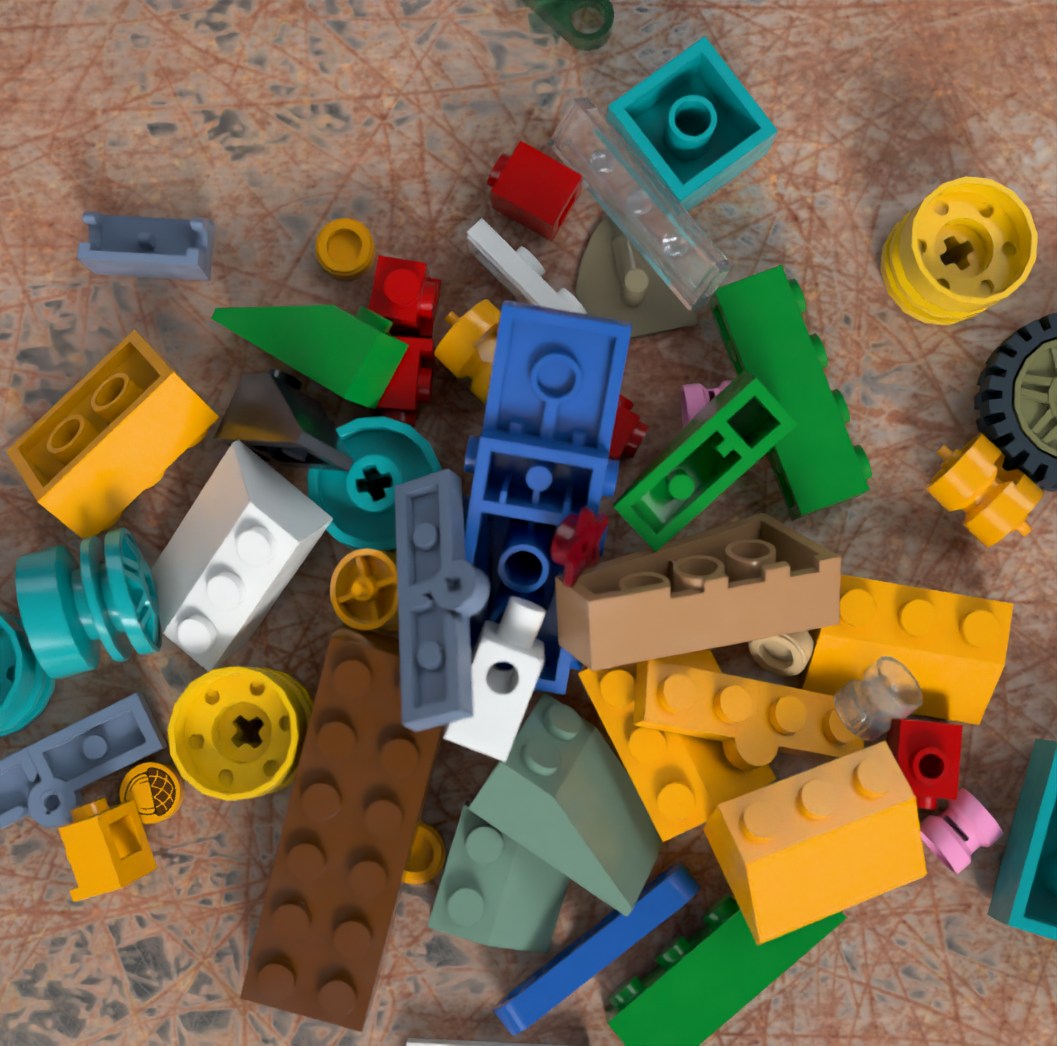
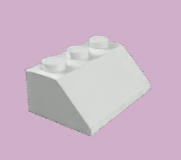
M240 440L231 444L151 569L157 588L159 619L163 634L208 672L218 667L248 642L333 520L329 514Z

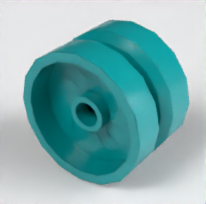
M387 417L357 418L336 428L337 433L354 459L350 471L309 469L307 473L308 498L333 518L326 531L348 549L354 551L359 549H377L395 552L397 550L394 486L441 471L442 468L430 443L410 425ZM378 480L389 482L391 487L384 488L386 497L375 501L370 495L371 485Z

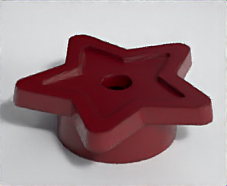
M583 507L580 515H568L558 527L552 542L551 556L554 562L566 566L564 586L573 587L585 568L595 567L598 564L599 542L609 522V516L603 512L594 517L593 511Z

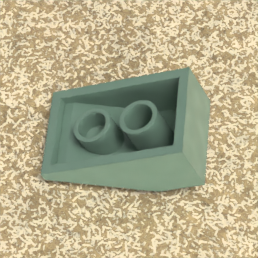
M545 692L517 732L506 762L498 761L468 807L470 811L626 917L633 910L664 844L629 774L596 726L579 716L574 709L561 704Z

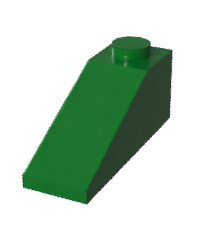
M335 305L216 308L211 317L212 320L344 399L374 410L409 346L407 343L389 334L393 325L392 321L360 305L356 315Z
M744 370L693 417L612 505L644 541L657 552L794 429L798 423L757 377Z

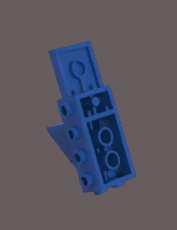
M504 300L483 430L480 436L470 435L464 463V472L474 474L471 496L462 494L466 562L481 570L487 576L490 585L489 597L485 605L478 613L469 617L470 651L472 654L485 620L500 624L510 597H518L533 602L546 610L536 639L544 642V662L533 691H546L565 695L570 669L581 670L583 663L558 643L555 577L565 574L566 566L553 561L551 547L558 527L568 515H580L583 507H586L593 511L595 517L599 512L601 496L614 497L620 461L608 459L632 322ZM608 525L599 542V556L601 557L603 556ZM505 661L494 663L495 666L501 669L514 667V665Z

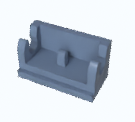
M85 211L83 213V221L89 227V243L78 242L77 259L93 274L211 281L215 223L213 221H208L207 218L192 217L191 220L102 215L100 212Z

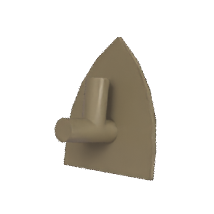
M613 205L593 231L581 258L575 290L576 299L582 304L588 315L632 322L630 339L697 326V314L687 278L682 266L667 243L643 221Z

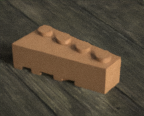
M765 513L667 542L657 552L652 548H648L599 563L595 567L585 568L573 587L563 585L565 574L555 577L558 643L591 671L839 624L841 556Z

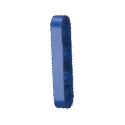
M682 861L673 864L643 887L633 910L627 917L614 909L506 994L494 1006V1013L512 1036L524 1031L680 909L697 894L701 885Z

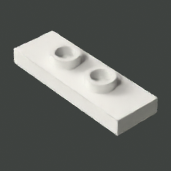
M483 218L467 231L470 253L520 303L587 314L582 304L568 290L562 288L556 292L541 277L545 273V269L526 248L521 246L515 251Z

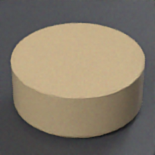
M807 630L753 640L748 643L753 659L763 669L780 676H794L801 673L814 650L812 637Z

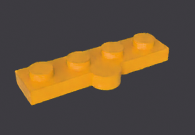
M654 659L637 663L633 725L721 741L728 761L734 767L741 770H753L763 767L772 762L777 752L831 762L864 749L865 702Z

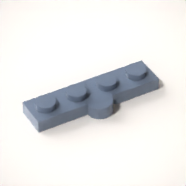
M448 468L394 486L402 725L414 731H421L474 717L469 617L478 613L485 605L489 597L490 585L487 576L481 570L466 562L462 481L458 475Z
M136 692L1 759L0 830L29 815L32 816L35 822L46 827H56L69 823L73 820L69 810L82 805L81 789L168 747L143 693Z

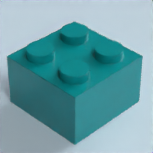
M705 36L608 105L605 122L607 134L674 221L768 154L778 132L777 128Z

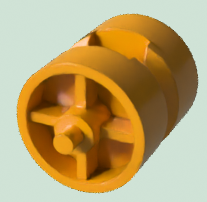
M488 299L476 304L460 318L451 311L444 319L451 328L434 352V356L458 379L464 377L472 379L470 391L485 405H487L501 311Z
M979 433L960 450L956 448L952 452L943 444L935 452L944 461L940 464L942 468L929 481L925 490L949 512L962 509L966 513L963 525L986 548L999 542L1009 532L1012 533L1017 530L1024 537L1031 532L1033 528L1025 520L1043 497L1044 491L1019 469L1005 471L1002 468L1005 456L985 435Z
M359 549L349 553L338 563L330 582V598L336 614L345 624L358 630L399 631L397 551Z

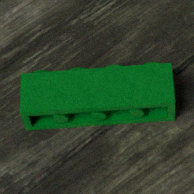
M779 265L714 289L708 305L736 377L744 370L757 377L798 423L794 429L766 453L792 521L859 497L869 491L867 479L872 477L869 460L861 445H852L845 424L850 422L849 410L841 392L838 389H830L823 368L828 366L827 354L819 336L816 333L812 335L808 333L801 313L806 312V302L797 280L794 278L788 280L783 266Z
M727 894L705 911L701 919L706 924L689 939L680 934L668 942L656 954L654 959L658 962V965L641 980L635 974L631 975L609 994L607 999L611 1005L604 1010L607 1024L625 1046H699L846 920L847 917L840 911L757 945L736 899Z

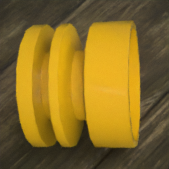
M965 176L942 183L891 228L882 246L880 271L888 294L904 313L926 324L949 326L973 318L978 313L1008 297L1026 281L1036 261L1038 233L1030 210L1013 190L992 179ZM950 255L954 263L945 266L940 257Z
M235 666L213 669L192 681L175 702L168 725L170 755L182 778L204 795L231 801L282 791L294 784L314 698L310 690L289 673L267 667ZM262 720L264 726L259 730L258 734L263 741L250 742L247 736L251 734L253 728L248 721Z

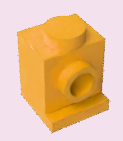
M106 797L84 803L69 810L73 822L58 828L65 847L66 857L71 864L78 884L77 887L69 890L73 902L121 889L158 869L134 799L110 807Z

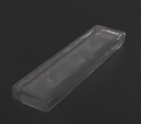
M588 97L573 99L549 140L548 145L567 167L583 175L582 185L689 312L703 308L734 265Z

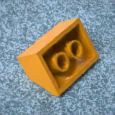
M134 329L9 447L6 453L37 502L80 538L84 539L93 535L97 536L101 531L112 527L120 518L122 511L142 491L157 484L165 474L166 469L187 448L201 442L208 433L209 427L220 417Z
M841 574L839 624L808 630L814 643V650L802 671L799 689L865 702V706L979 725L1005 666L1014 604Z
M711 649L654 659L723 673ZM639 662L593 671L586 668L578 673L663 842L708 821L718 804L763 788L776 780L770 764L753 770H741L734 767L728 761L721 741L633 725L637 663Z
M886 741L718 804L703 828L757 945L921 879L927 874L916 798Z

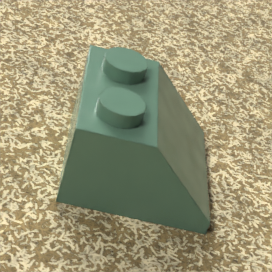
M466 800L427 927L486 946L548 954L570 878L470 811L468 807L472 801Z

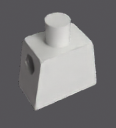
M510 597L500 624L485 620L471 654L474 717L448 723L444 739L506 762L544 662V642L536 639L546 613L544 608L522 598ZM505 661L511 663L514 667L501 669L495 666L494 663Z

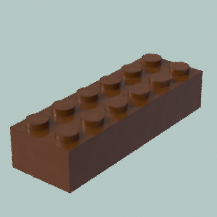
M343 624L330 637L240 999L360 1032L364 1028L374 1001L446 725L421 731H414L402 725L399 638L369 630H358L347 624Z

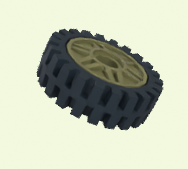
M1053 313L1021 327L1001 343L986 361L987 366L980 373L977 385L980 386V392L974 396V409H980V417L976 420L978 432H985L987 438L1005 456L1002 468L1005 471L1019 469L1035 484L1040 485L1042 490L1051 492L1057 491V313Z

